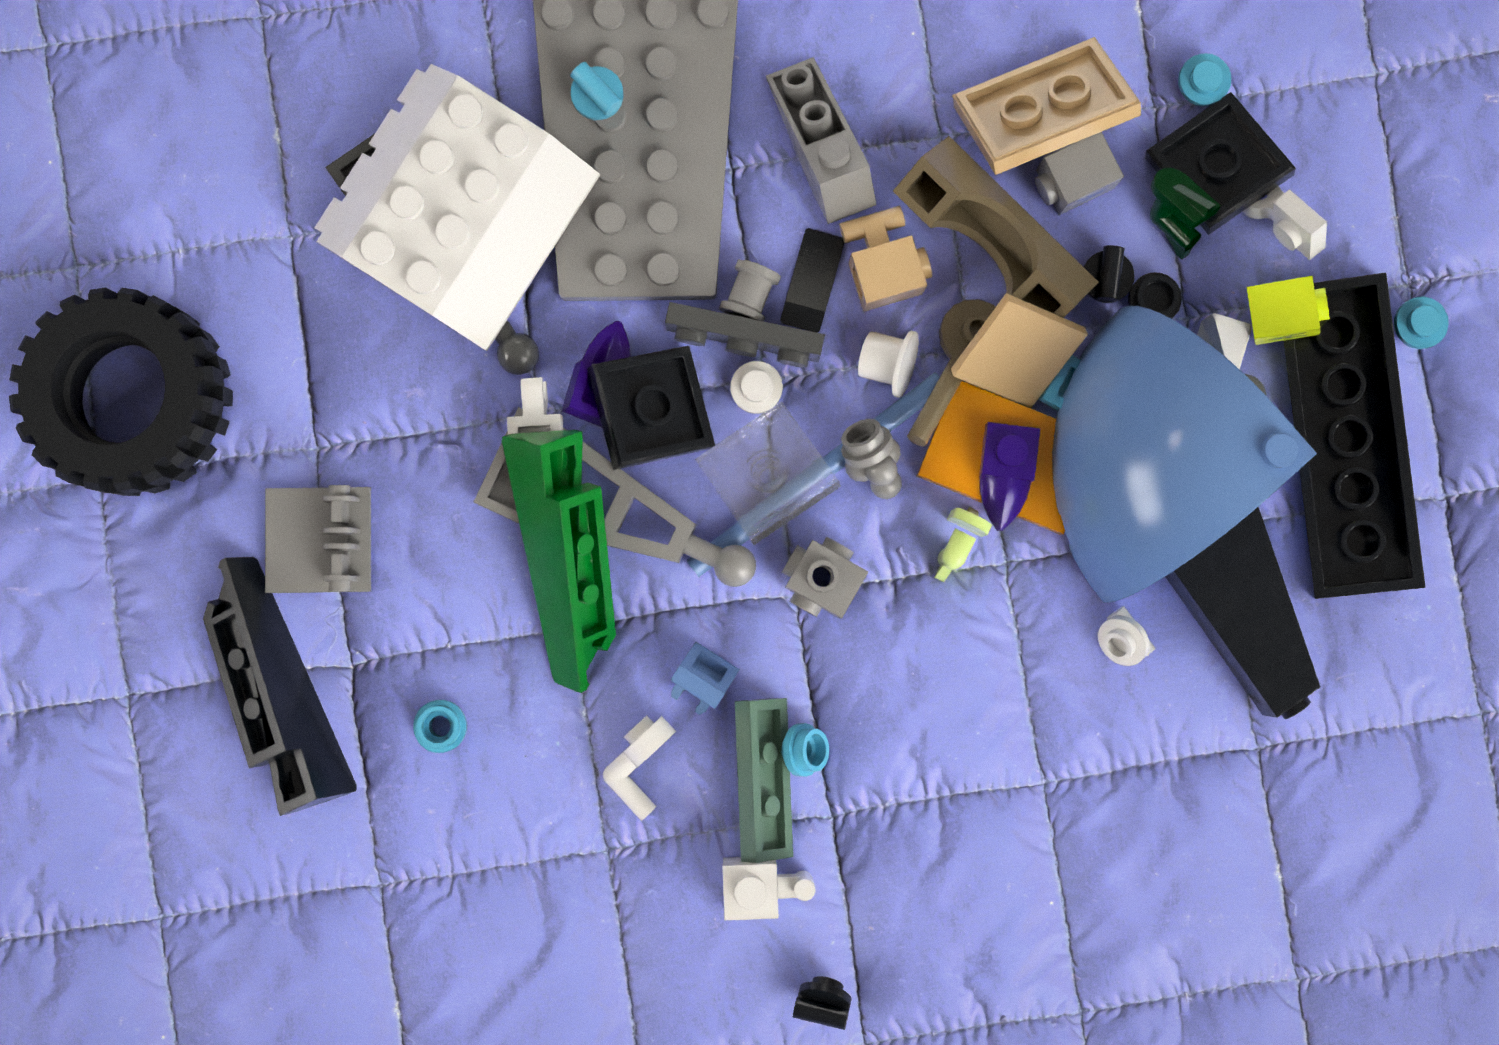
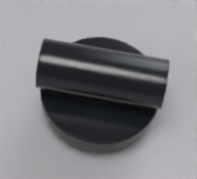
M1114 245L1104 246L1103 251L1094 254L1085 263L1084 268L1098 281L1097 285L1088 293L1094 300L1102 303L1116 302L1125 297L1131 290L1135 275L1131 262L1124 256L1125 248Z
M814 977L812 982H805L800 985L793 1010V1018L845 1030L852 998L843 990L844 986L841 982L829 977Z

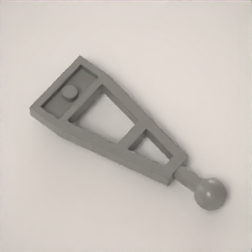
M518 407L514 417L523 416L521 408ZM583 442L582 461L619 486L604 519L607 546L679 563L683 554H686L714 567L717 578L723 584L731 587L745 585L752 579L756 570V561L750 550L741 545H729L721 548L693 535L697 526L694 522L623 470H613L612 463ZM501 443L474 503L519 523L503 445ZM634 498L676 528L668 545L618 533Z

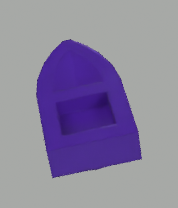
M617 320L601 330L588 345L583 358L575 363L562 412L602 427L587 368L592 364L631 357L628 337L622 322Z
M993 422L985 424L979 474L980 495L984 510L996 531H1003L1016 518L1028 497L1031 482L1035 480L1040 428Z

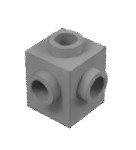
M826 537L822 545L812 540L807 550L797 545L782 573L790 577L785 588L794 592L789 602L815 617L823 609L842 619L867 576L868 571L849 561L854 552ZM816 568H824L829 572L830 582L826 587H820L813 581L812 575Z

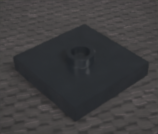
M1232 92L1146 150L1145 159L1156 172L1164 168L1180 170L1221 205L1216 214L1200 224L1208 235L1294 176L1296 170L1295 166Z
M689 346L592 364L587 368L613 470L708 450L715 446Z

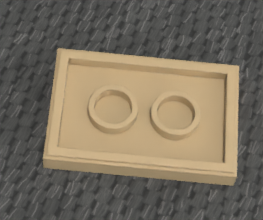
M1095 37L952 95L956 112L995 175L1141 116V102Z

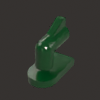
M1164 168L1155 174L1151 182V190L1156 200L1150 210V219L1164 232L1176 255L1180 259H1184L1201 238V233L1195 227L1216 214L1221 205L1185 173L1174 168Z

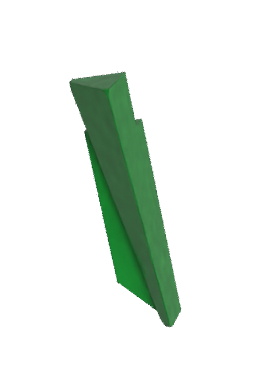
M574 429L508 434L502 437V445L552 678L555 683L582 693L590 685L587 681L586 671L597 650L608 651L616 636L601 486L588 482L582 484V431Z

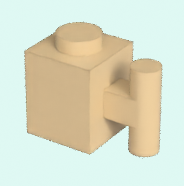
M900 206L839 223L844 243L864 238L867 249L851 253L848 263L863 312L913 298L924 293L927 287L926 279L932 277L931 265L925 248L916 249L912 235L889 241L887 234L889 230L905 226V219Z

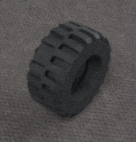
M106 287L91 289L88 293V300L73 295L60 301V307L63 312L58 315L46 311L35 322L41 329L36 337L24 336L18 350L25 352V357L21 366L12 364L9 378L10 381L18 383V394H11L9 396L10 410L12 413L22 415L24 420L18 423L15 428L22 442L35 445V448L32 450V456L43 467L55 469V476L68 483L83 486L85 489L122 496H140L141 492L144 491L155 494L170 489V482L173 480L185 482L197 473L193 465L199 459L206 462L211 459L217 451L210 444L216 433L225 436L230 422L221 417L223 406H233V390L224 386V379L228 378L231 374L227 361L216 353L220 346L210 333L199 327L200 323L154 295L150 297L139 290L121 288L118 293ZM129 345L144 347L157 357L163 370L165 394L161 409L151 425L138 436L121 443L103 440L89 426L83 409V391L88 375L96 363L113 350Z

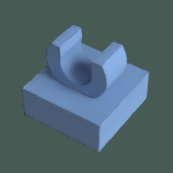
M695 642L671 678V681L675 683L671 697L677 700L683 691L686 690L700 699L694 711L697 714H703L709 706L716 709L740 669L698 642Z

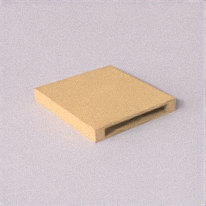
M1006 293L952 366L951 371L953 376L1032 408L1088 334L1084 326Z

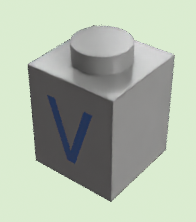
M1099 132L1044 157L1036 169L1039 176L1035 177V184L1044 203L1047 206L1053 204L1058 215H1061L1113 190L1124 178V175L1102 132Z

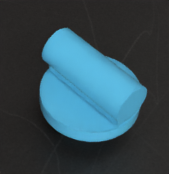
M586 62L580 63L572 71L570 77L574 81L571 86V99L575 109L582 116L591 120H604L613 116L619 110L623 102L624 91L619 77L613 71L605 67H590Z

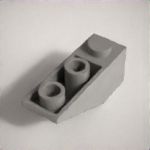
M814 57L766 75L768 85L808 184L827 223L830 224L875 206L876 200L869 163Z

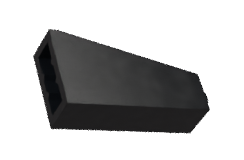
M1257 507L1221 538L1165 577L1261 714L1276 718L1282 715L1284 719H1288L1304 710L1311 703L1308 696L1321 686L1259 507Z

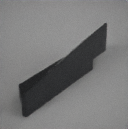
M231 557L220 560L218 568L221 569L223 575V585L219 598L207 603L203 621L248 767L254 768L267 764L270 765L276 804L280 816L355 792L357 784L272 593H265V575L258 560L255 557Z

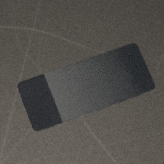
M810 228L805 230L780 318L781 323L816 333L820 331L844 246L842 237Z

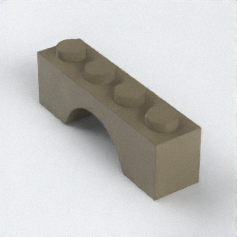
M950 136L925 153L893 190L930 228L943 227L953 229L968 236L985 249L1002 272L1007 294L1064 318L1098 283L1065 248Z

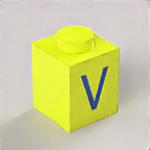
M1313 276L1247 287L1255 345L1320 335L1319 321L1330 319L1325 288L1314 289Z

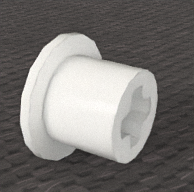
M911 330L904 339L873 331L869 332L860 353L858 375L862 378L892 385L893 396L897 398L902 397L909 385L915 367L919 346L918 333Z

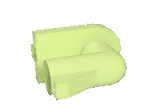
M971 507L967 511L955 508L951 510L947 518L948 521L980 537L988 535L992 527L991 523L979 517L978 511ZM955 528L946 547L938 554L937 559L940 566L934 578L944 582L952 570L960 568L965 563L976 538Z

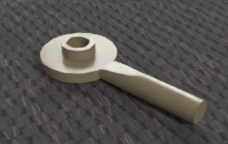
M980 299L964 300L953 305L943 317L939 329L940 345L950 360L907 435V438L912 443L921 447L926 446L962 381L953 376L951 368L996 306Z

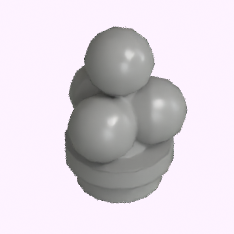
M875 419L860 420L849 426L841 438L843 444L841 452L845 460L846 473L855 481L865 482L869 480L872 492L881 499L887 500L895 497L902 487L901 477L897 473L896 465L901 455L899 444L892 438L889 429L881 426Z

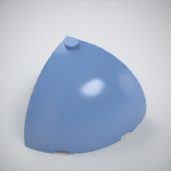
M1126 306L1119 309L1100 328L1079 358L1081 361L1062 396L1064 400L1062 408L1058 409L1052 449L1053 484L1056 504L1062 518L1065 533L1070 542L1068 545L1085 579L1103 603L1115 602L1154 584L1205 550L1259 507L1317 453L1270 399L1213 346L1185 326L1159 312L1139 306Z

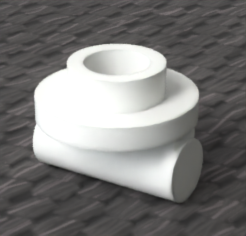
M1124 606L1110 614L1099 628V645L1104 654L1117 664L1123 666L1136 665L1156 649L1149 640L1144 628L1133 619Z

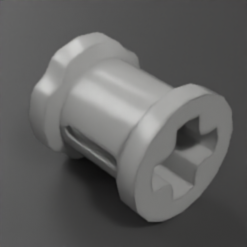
M738 259L735 265V269L738 271L728 300L721 301L719 310L725 314L764 322L765 317L761 314L772 285H778L781 276L777 272L758 263Z

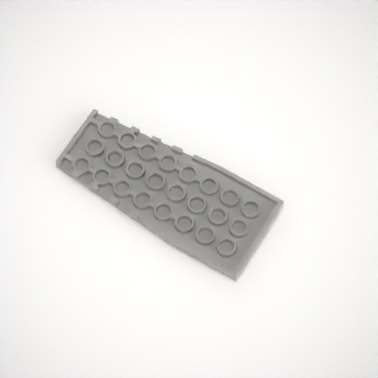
M533 0L544 131L552 135L600 174L555 245L558 288L561 299L564 301L715 299L717 294L738 0ZM586 62L590 67H605L619 77L623 86L624 97L621 107L613 116L604 120H591L582 116L575 109L571 99V86L574 80L570 77V74L580 63Z

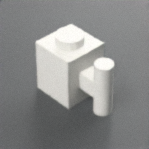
M741 857L723 858L724 921L778 919V899L798 898L802 901H808L815 895L816 889L813 877L807 871L802 870L795 874H777L776 860L749 863L741 862Z

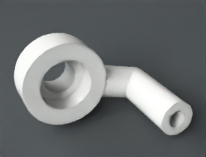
M646 716L624 736L630 746L611 762L603 772L604 781L641 821L657 806L628 775L646 761L676 732L662 716L656 722H653Z

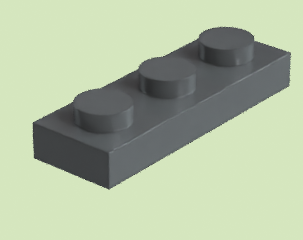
M669 302L665 320L667 331L675 332L674 340L695 346H705L706 339L727 343L725 350L728 352L749 357H756L757 350L778 354V362L795 367H807L808 361L819 362L825 334L672 302Z

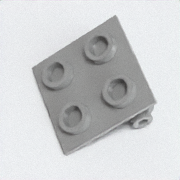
M329 485V488H265V593L371 592V487Z

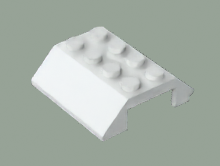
M430 64L426 72L416 69L397 101L404 105L400 112L391 109L369 142V145L376 150L371 157L362 153L343 182L340 189L347 193L343 201L334 197L314 227L321 232L316 242L487 351L600 174L548 132L462 77Z

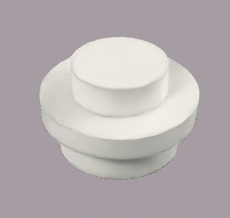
M751 361L743 364L736 370L731 380L730 389L732 398L739 408L748 413L760 414L776 406L782 395L783 384L778 371L773 366L762 361Z

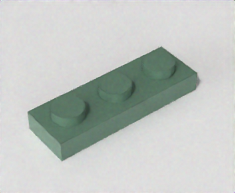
M787 698L735 701L741 862L760 863L793 857L790 771L787 769L781 753L782 742L788 732Z

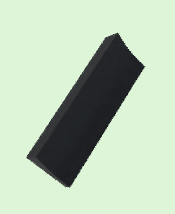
M1386 272L1314 283V289L1325 288L1330 319L1319 321L1320 335L1284 340L1294 428L1317 453L1299 470L1315 599L1426 588Z

